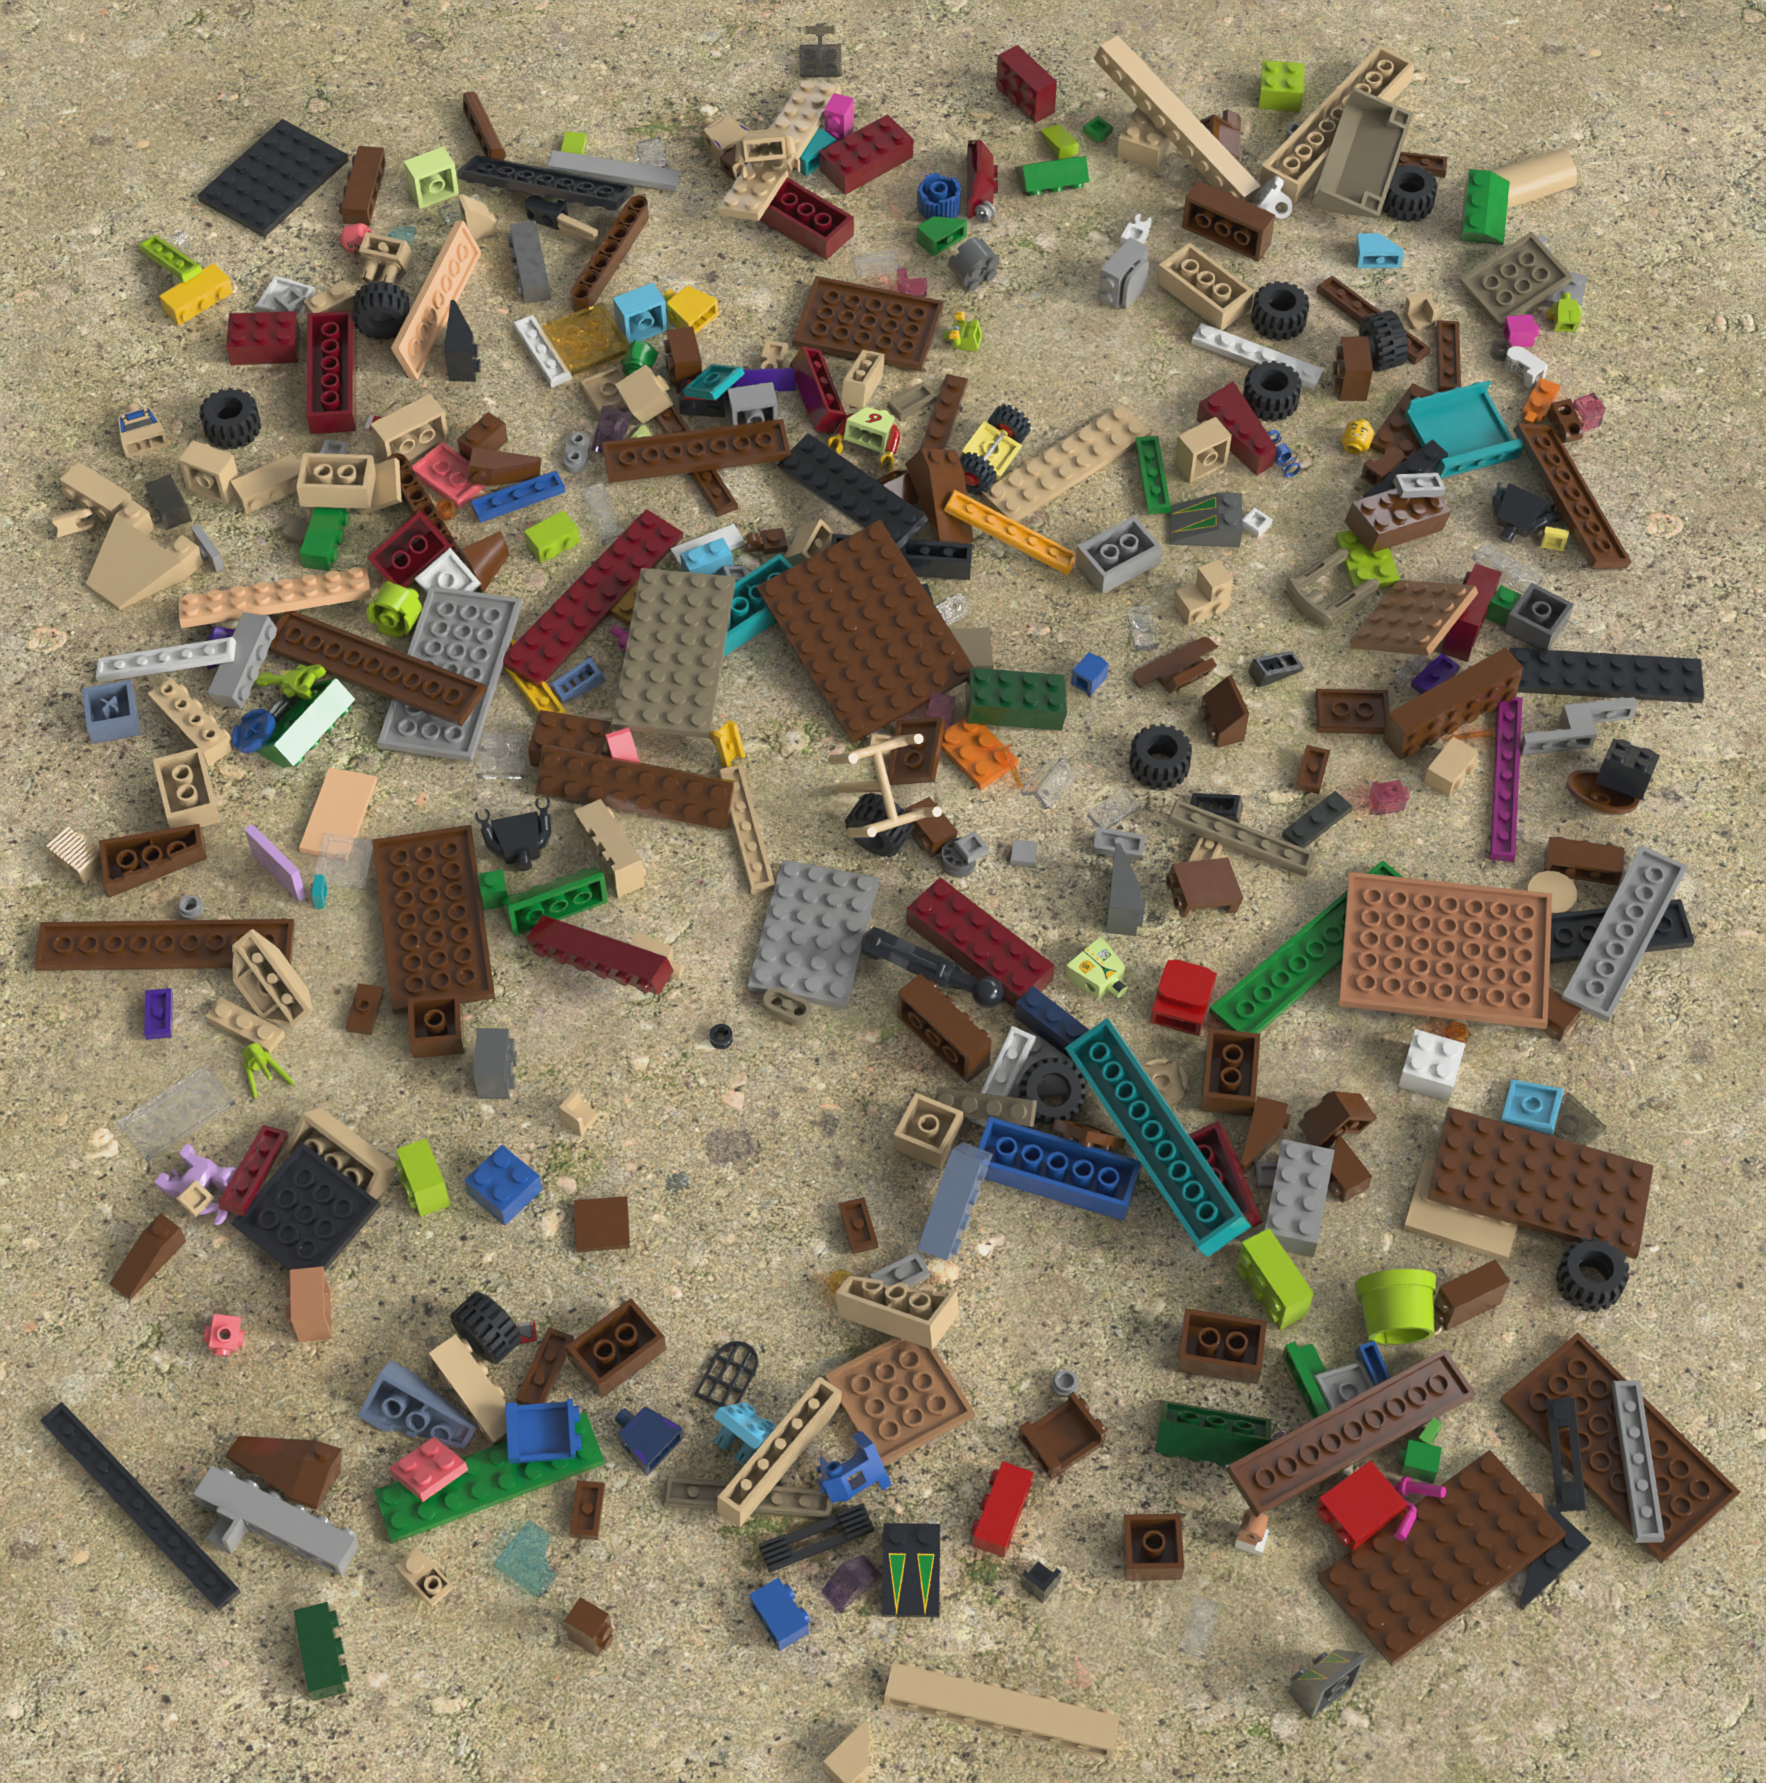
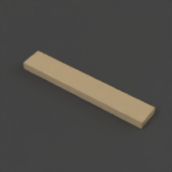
M741 764L718 769L719 778L735 781L730 818L751 894L774 890L775 882L743 766Z

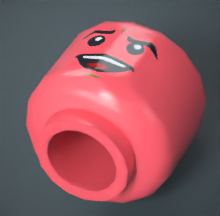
M363 223L346 225L342 230V234L339 235L340 245L348 253H359L365 233H372V230Z

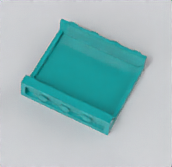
M1490 380L1475 382L1470 386L1462 388L1455 387L1450 391L1442 393L1436 392L1431 396L1423 398L1416 397L1407 406L1404 415L1421 447L1433 439L1448 453V458L1441 459L1438 467L1434 469L1435 473H1439L1441 479L1519 459L1524 449L1521 438L1516 440L1512 438L1487 392L1491 385Z

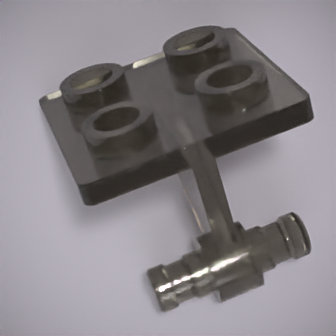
M816 23V26H805V34H816L818 36V44L799 46L800 77H841V45L822 44V36L824 34H835V26H827L824 23Z

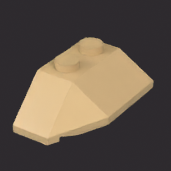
M253 929L232 945V952L234 953L233 982L260 1018L269 1023L294 1027L313 1012L308 988L275 945Z

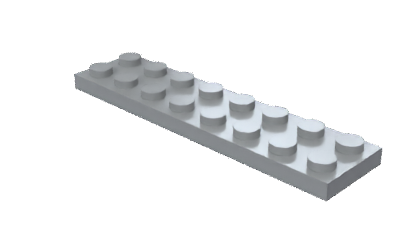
M1640 846L1561 999L1582 1008L1581 1011L1607 1023L1609 1022L1686 872L1687 865L1647 847Z

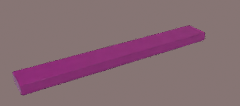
M1515 697L1509 702L1501 701L1497 706L1489 860L1515 861L1522 697Z

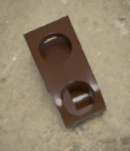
M1571 398L1552 402L1547 418L1550 423L1553 422L1562 443L1581 440L1583 438V428Z
M1390 447L1385 451L1384 456L1376 462L1369 459L1364 463L1361 478L1375 486L1402 464L1405 456L1404 452L1399 448Z

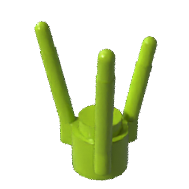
M253 1043L243 1049L242 1056L245 1061L242 1066L246 1071L254 1098L258 1094L252 1069L255 1071L261 1070L267 1080L270 1081L272 1076L266 1067L267 1062L290 1085H294V1081L271 1058L268 1051H263L260 1044Z

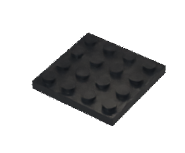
M301 1142L255 1195L245 1215H238L231 1224L289 1271L313 1267H323L324 1271H326L381 1207V1204Z

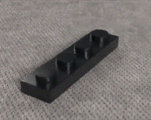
M1432 439L1363 495V499L1396 489L1393 482L1396 475L1432 472L1438 467L1441 459L1448 458V453Z

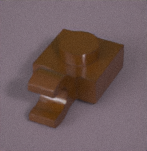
M783 528L760 531V536L756 534L745 535L747 552L763 549L764 555L787 551L788 545Z

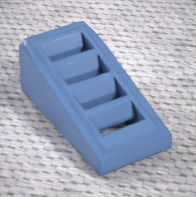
M589 657L551 683V686L563 703L601 685L606 679ZM592 672L593 675L589 677L587 674ZM583 676L585 680L581 682L578 678ZM573 680L577 684V686H575L574 688L570 684V682ZM566 685L569 691L565 693L561 686Z

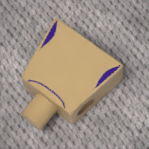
M724 116L717 121L708 117L702 123L704 128V144L719 164L720 157L736 147L737 142L743 139L749 131H752L729 116Z

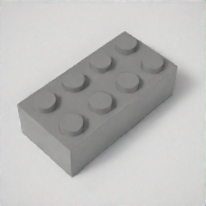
M1282 1139L1264 1230L1270 1228L1286 1252L1314 1257L1335 1150Z

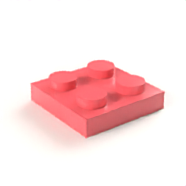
M435 1437L389 1467L391 1475L422 1502L468 1471L466 1462Z

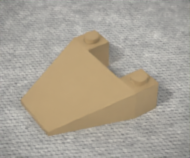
M132 500L115 514L87 579L86 587L118 610H121L188 578L204 563L199 546L183 535L166 549L148 538L147 535L154 530L149 511Z

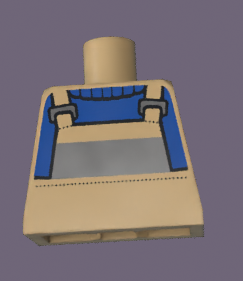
M130 404L125 409L126 413L118 417L121 443L126 458L169 446L162 425L149 407L140 409L137 404Z

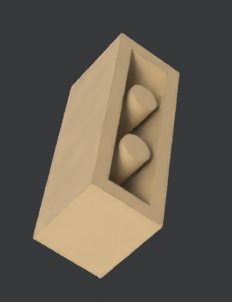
M862 350L843 380L842 405H847L853 409H863L882 380L885 354Z
M294 453L231 480L234 496L244 512L248 514L297 492L296 486L301 464Z
M80 462L76 463L59 479L62 493L66 498L75 500L83 508L93 511L103 521L112 523L115 514L132 501L129 492Z

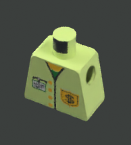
M1101 936L1066 965L1065 978L1095 998H1101L1108 991L1117 998H1120L1128 989V986L1121 981L1124 977V964Z

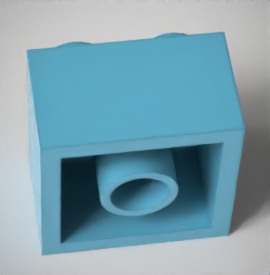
M654 283L641 286L613 298L616 330L627 346L634 340L642 341L667 330L665 300Z

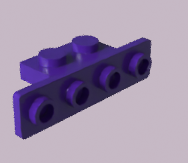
M743 369L745 374L728 388L773 382L775 391H794L795 369Z

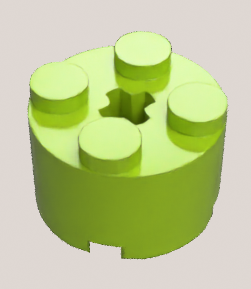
M389 581L385 582L366 610L367 618L371 624L374 622L379 626L377 630L382 634L392 638H402L403 635H407L421 614L422 606L418 600L419 595L414 589H406Z

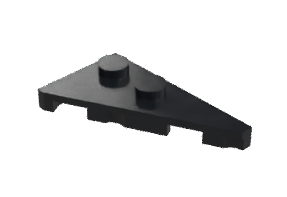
M1552 1504L1548 1507L1547 1512L1566 1532V1535L1561 1541L1531 1562L1519 1602V1607L1522 1610L1532 1603L1592 1544Z

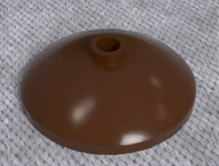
M1577 770L1569 774L1566 787L1570 795L1580 805L1593 813L1624 815L1634 811L1639 804L1640 799L1596 784L1595 781L1599 774L1597 770Z

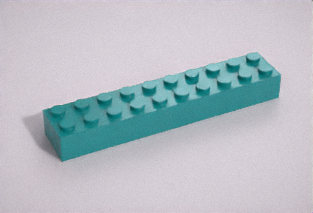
M1108 1018L1065 1047L1197 1248L1207 1258L1251 1227L1125 1039Z

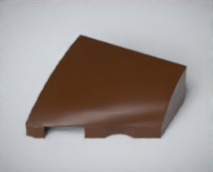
M501 531L462 548L460 551L472 574L481 583L477 587L480 593L485 592L501 566L509 557L508 547Z

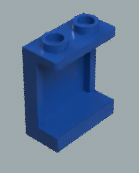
M573 1398L567 1399L566 1402L517 1405L516 1402L505 1403L509 1464L576 1459V1451L582 1449L581 1433L575 1434L574 1423L580 1422L579 1405L573 1406Z

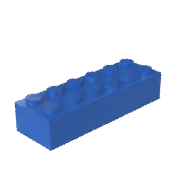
M989 1117L978 1147L993 1154L988 1165L985 1180L1125 1221L1140 1175L1141 1162L1098 1148L1086 1147L1071 1140L993 1117Z

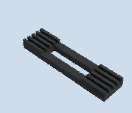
M1575 1398L1546 1399L1557 1510L1560 1513L1586 1511ZM1569 1427L1574 1482H1563L1558 1428Z
M864 1503L805 1528L759 1544V1549L767 1569L771 1573L874 1532V1526L867 1514ZM838 1525L842 1526L844 1533L795 1552L791 1550L790 1544Z

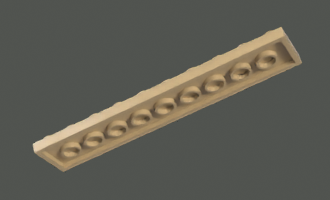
M801 80L770 127V129L779 128L783 134L789 135L794 139L798 159L823 122L824 109L833 93L841 94L840 85ZM788 158L747 162L745 165L747 177L744 178L743 172L740 173L718 206L719 215L759 221L789 175L787 171Z

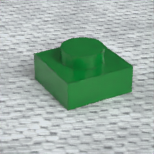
M1097 116L1083 126V133L1096 143H1099L1113 133V126Z

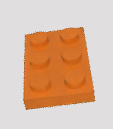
M965 717L943 733L941 750L980 790L1018 766V759L985 725L966 723Z

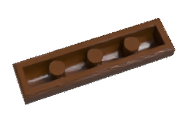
M464 92L463 111L485 157L504 160L506 152L478 94L475 92Z

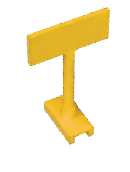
M729 720L716 732L711 729L710 738L708 739L712 740V743L717 747L723 768L731 767V761L736 756L741 759L745 757L737 723Z

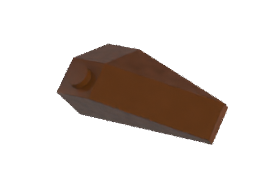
M238 1436L226 1453V1458L248 1473L257 1474L265 1479L264 1484L270 1488L277 1487L284 1492V1497L291 1502L317 1510L341 1473L342 1449L317 1440Z

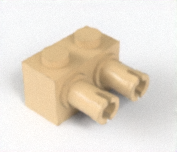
M366 232L359 249V253L365 261L359 279L365 283L367 281L368 283L373 282L378 267H382L385 269L379 281H383V283L390 282L393 285L398 272H407L414 254L407 241Z

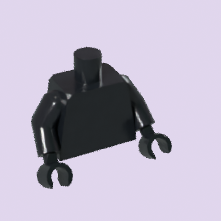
M1498 482L1496 492L1492 498L1493 515L1497 518V524L1503 527L1499 538L1507 543H1512L1516 534L1528 537L1530 533H1536L1549 526L1552 522H1559L1562 515L1560 512L1554 511L1555 505H1551L1549 509L1548 500L1508 483L1507 488H1502L1501 483Z
M548 797L545 808L539 807V798L535 800V805L540 810V815L535 811L491 820V825L488 823L490 819L489 810L484 809L487 816L485 820L479 819L476 811L474 818L482 825L480 830L486 847L497 857H503L506 864L516 863L519 871L530 870L532 868L531 860L540 857V850L546 847L551 836L550 814L547 813L551 802Z

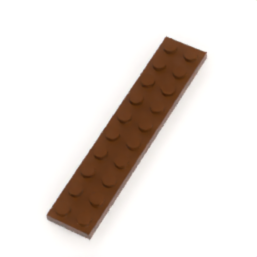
M287 611L281 616L275 625L277 628L276 636L268 649L269 652L305 666L321 665L326 670L325 674L461 727L487 691L483 683L296 611Z
M294 919L40 922L34 966L36 971L233 968L234 953L232 952V945L252 929L275 945L291 965L295 921Z
M1443 1349L1228 1465L1225 1470L1257 1518L1424 1426L1433 1417L1438 1418L1471 1400L1476 1393L1446 1349Z

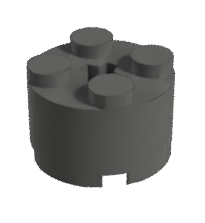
M974 237L961 244L957 248L959 253L955 257L952 254L948 262L949 269L969 291H974L982 281H990L997 275L996 268L999 264V257L982 238L979 240L977 237Z

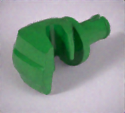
M634 340L627 347L625 356L620 361L623 365V373L629 376L644 365L651 369L657 360L659 352L645 341Z

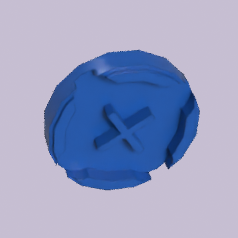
M261 708L249 711L242 716L240 725L236 724L233 728L231 741L242 753H251L258 750L273 734L275 718L268 711Z

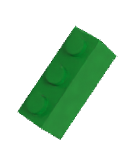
M314 508L299 553L303 568L331 571L333 562L336 563L338 559V546L344 540V528L350 522V513L347 512L346 508Z

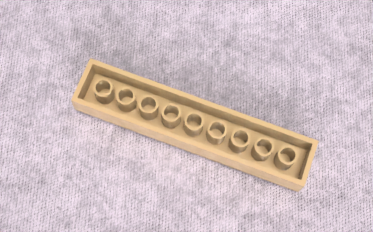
M1378 45L1262 165L1259 184L1264 186L1268 180L1274 179L1275 175L1279 176L1284 181L1280 191L1288 196L1293 203H1296L1320 178L1345 102L1354 88H1359L1391 103L1411 82L1415 63Z

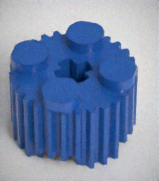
M936 172L925 175L922 183H919L917 190V210H919L921 216H924L927 220L933 216L956 218L958 216L961 191L957 178L951 177L949 179V177L944 175L941 177Z

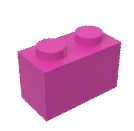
M833 93L824 109L825 131L834 137L836 142L852 134L854 131V98Z

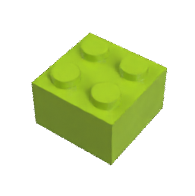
M1262 60L1258 109L1301 112L1305 63Z
M427 1138L396 1149L398 1159L394 1162L400 1182L406 1190L411 1209L417 1208L420 1217L450 1206L445 1182Z

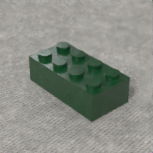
M969 668L965 684L966 723L1062 731L1067 715L1065 675Z

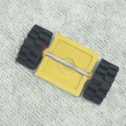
M1005 404L999 405L987 420L988 422L983 421L962 450L959 460L964 470L968 493L973 491L975 495H979V493L983 495V491L986 493L993 482L1000 479L1020 451L1021 443L1031 430V423H1028V417H1023L1025 415L1023 412H1018V408L1012 409V405L1007 407Z

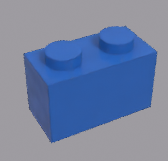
M778 1577L751 1593L749 1600L752 1609L778 1650L781 1651L809 1634L808 1623L810 1618L803 1607L798 1608L793 1601L795 1595L788 1583L783 1585Z

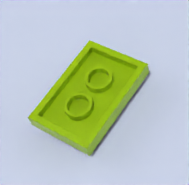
M1351 530L1336 532L1335 539L1338 548H1345L1349 553L1343 563L1352 589H1355L1368 579L1379 580L1380 585L1377 589L1393 587L1400 580L1389 548L1370 554Z

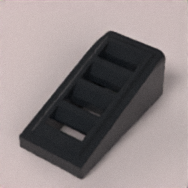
M1289 651L1253 659L1248 672L1256 685L1262 687L1303 671L1304 667L1294 652Z
M1192 793L1191 805L1199 807L1200 802H1204V810L1240 823L1243 810L1241 795ZM1210 804H1213L1212 810H1209Z

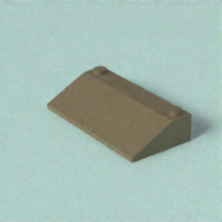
M1355 87L1345 102L1311 204L1329 212L1378 219L1414 113Z

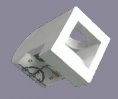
M1520 346L1509 348L1505 368L1509 372L1516 373L1523 378V385L1532 389L1539 378H1545L1548 367L1547 363Z

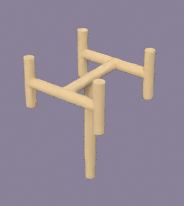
M921 734L898 735L891 740L828 757L829 764L838 765L856 763L859 759L872 756L878 781L836 784L834 790L836 793L846 794L881 792L888 819L863 827L848 828L846 831L848 837H874L876 833L926 817H939L942 810L939 807L913 808L911 812L897 816L882 757V752L910 744L922 743L923 736Z

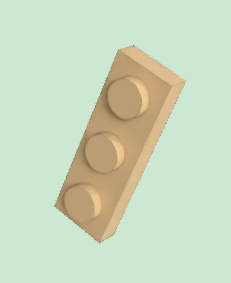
M222 997L218 999L206 1015L208 1022L249 1044H260L263 1051H268L269 1054L273 1052L285 1036L283 1029Z

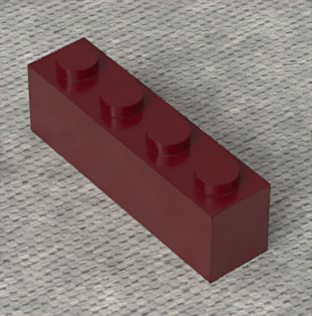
M802 346L789 366L795 369V381L813 429L833 434L846 416V413L821 350Z

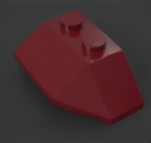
M968 140L967 218L976 216L975 207L981 205L983 201H989L992 204L994 194H998V180H994V178H998V165H994V156L982 140Z

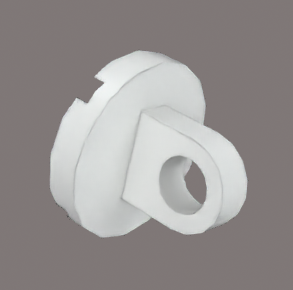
M1277 175L1274 176V179L1268 180L1258 192L1256 204L1254 202L1251 203L1259 208L1266 209L1280 219L1287 218L1292 212V201L1280 191L1284 181ZM1279 202H1284L1288 208L1283 212H1279L1275 206Z

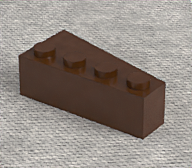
M200 824L99 840L103 883L109 897L207 859L205 836Z

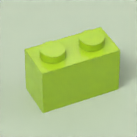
M564 510L524 530L526 546L540 563L553 559L561 552L571 549L580 543L579 528Z

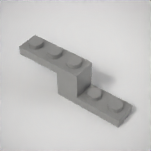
M1621 697L1615 700H1595L1588 703L1564 705L1560 716L1562 729L1524 734L1520 745L1521 755L1593 748L1597 737L1594 723L1632 719L1637 707L1635 697Z

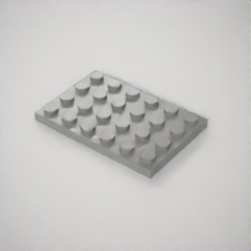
M782 860L748 982V991L765 994L767 990L777 987L795 994L810 1003L848 1009L862 953L861 940L868 930L879 886V877Z

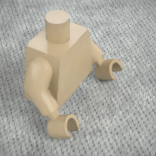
M779 128L749 131L736 144V163L732 167L735 178L737 179V174L743 172L744 178L747 177L745 162L788 158V173L791 174L792 167H796L799 173L800 160L797 158L794 139L789 135L783 134Z

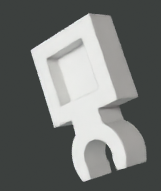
M1137 214L1135 216V223H1128L1121 236L1120 243L1124 244L1131 237L1144 244L1149 235L1151 218L1149 217L1147 221L1142 222L1140 221L1141 214Z

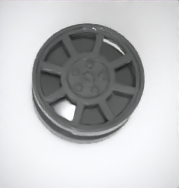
M953 838L947 841L942 848V868L948 875L956 878L970 875L976 865V860L967 864L954 845L948 847L960 838Z

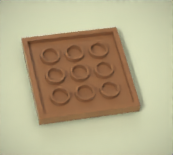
M1399 580L1350 640L1352 648L1430 656L1478 594L1476 586Z
M898 1337L825 1374V1380L842 1391L841 1407L857 1433L862 1431L874 1443L884 1466L975 1417L974 1410L935 1348L932 1350Z

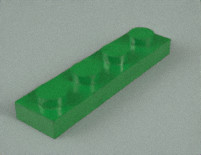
M1136 437L1135 446L1147 514L1170 513L1171 505L1159 437Z

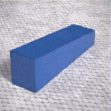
M1375 1341L1363 1344L1356 1349L1355 1354L1359 1361L1362 1360L1374 1386L1391 1378Z

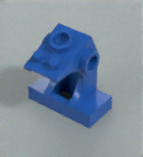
M862 1431L852 1436L857 1448L853 1457L842 1464L839 1461L828 1463L822 1456L819 1457L820 1466L816 1467L817 1472L822 1475V1477L818 1478L819 1486L823 1494H828L832 1503L848 1501L873 1483H876L882 1491L892 1485L874 1443ZM858 1471H861V1473L855 1478L847 1480L848 1477L852 1476Z

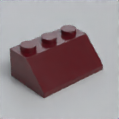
M418 508L367 553V559L389 582L406 588L415 580L414 578L451 548L452 545L425 512Z

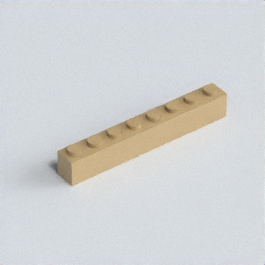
M901 1661L899 1664L892 1662L884 1695L885 1705L1110 1759L1112 1758L1120 1716L1114 1715L1115 1713L1108 1709L1091 1710L1079 1702H1069V1704L1058 1702L1057 1698L1053 1696L1041 1695V1697L1029 1695L1028 1691L1020 1688L1007 1690L994 1682L986 1681L982 1684L974 1682L972 1678L965 1675H956V1677L944 1675L942 1670L936 1668L923 1670L916 1668L915 1664Z

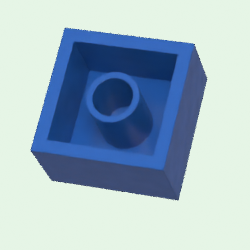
M503 1145L498 1147L464 1180L467 1194L505 1226L542 1191L540 1175Z

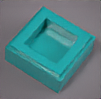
M315 874L311 896L315 909H324L328 886L323 874Z

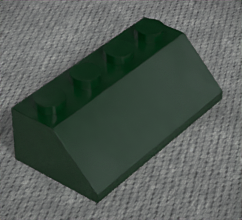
M1162 1400L1155 1452L1169 1458L1181 1456L1187 1457L1193 1462L1209 1461L1215 1462L1221 1467H1228V1465L1271 1443L1272 1419Z

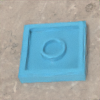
M1511 1079L1501 1122L1553 1135L1563 1096V1088Z

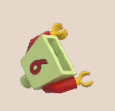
M864 407L856 413L848 414L844 417L836 431L837 436L829 439V448L832 449L833 446L837 445L836 452L840 454L843 451L842 439L844 438V440L881 453L887 452L881 457L880 467L882 469L883 464L888 462L891 464L890 471L894 469L893 454H896L900 441L898 427L894 425L895 417L886 410L878 411L869 407Z

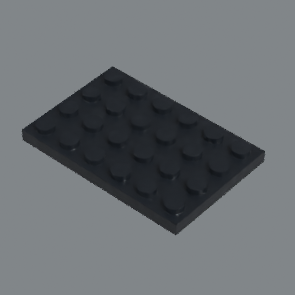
M281 119L197 195L198 200L265 238L349 161L348 154Z

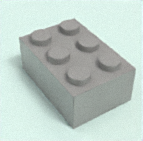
M1133 516L1077 545L1075 563L1101 594H1104L1159 565L1162 546L1141 522Z

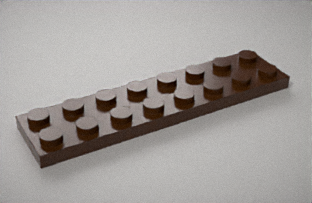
M783 419L602 442L608 483L783 461L785 457L791 455Z
M1518 423L1513 429L1518 439L1521 438L1528 459L1532 462L1538 476L1544 483L1547 492L1552 497L1592 568H1628L1632 563L1554 427L1552 425Z
M544 744L541 749L536 793L589 804L601 799L606 807L609 806L614 809L726 830L729 823L735 781Z

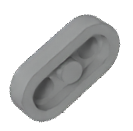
M573 433L567 439L563 461L565 469L570 473H580L587 467L591 446L590 439L585 433Z

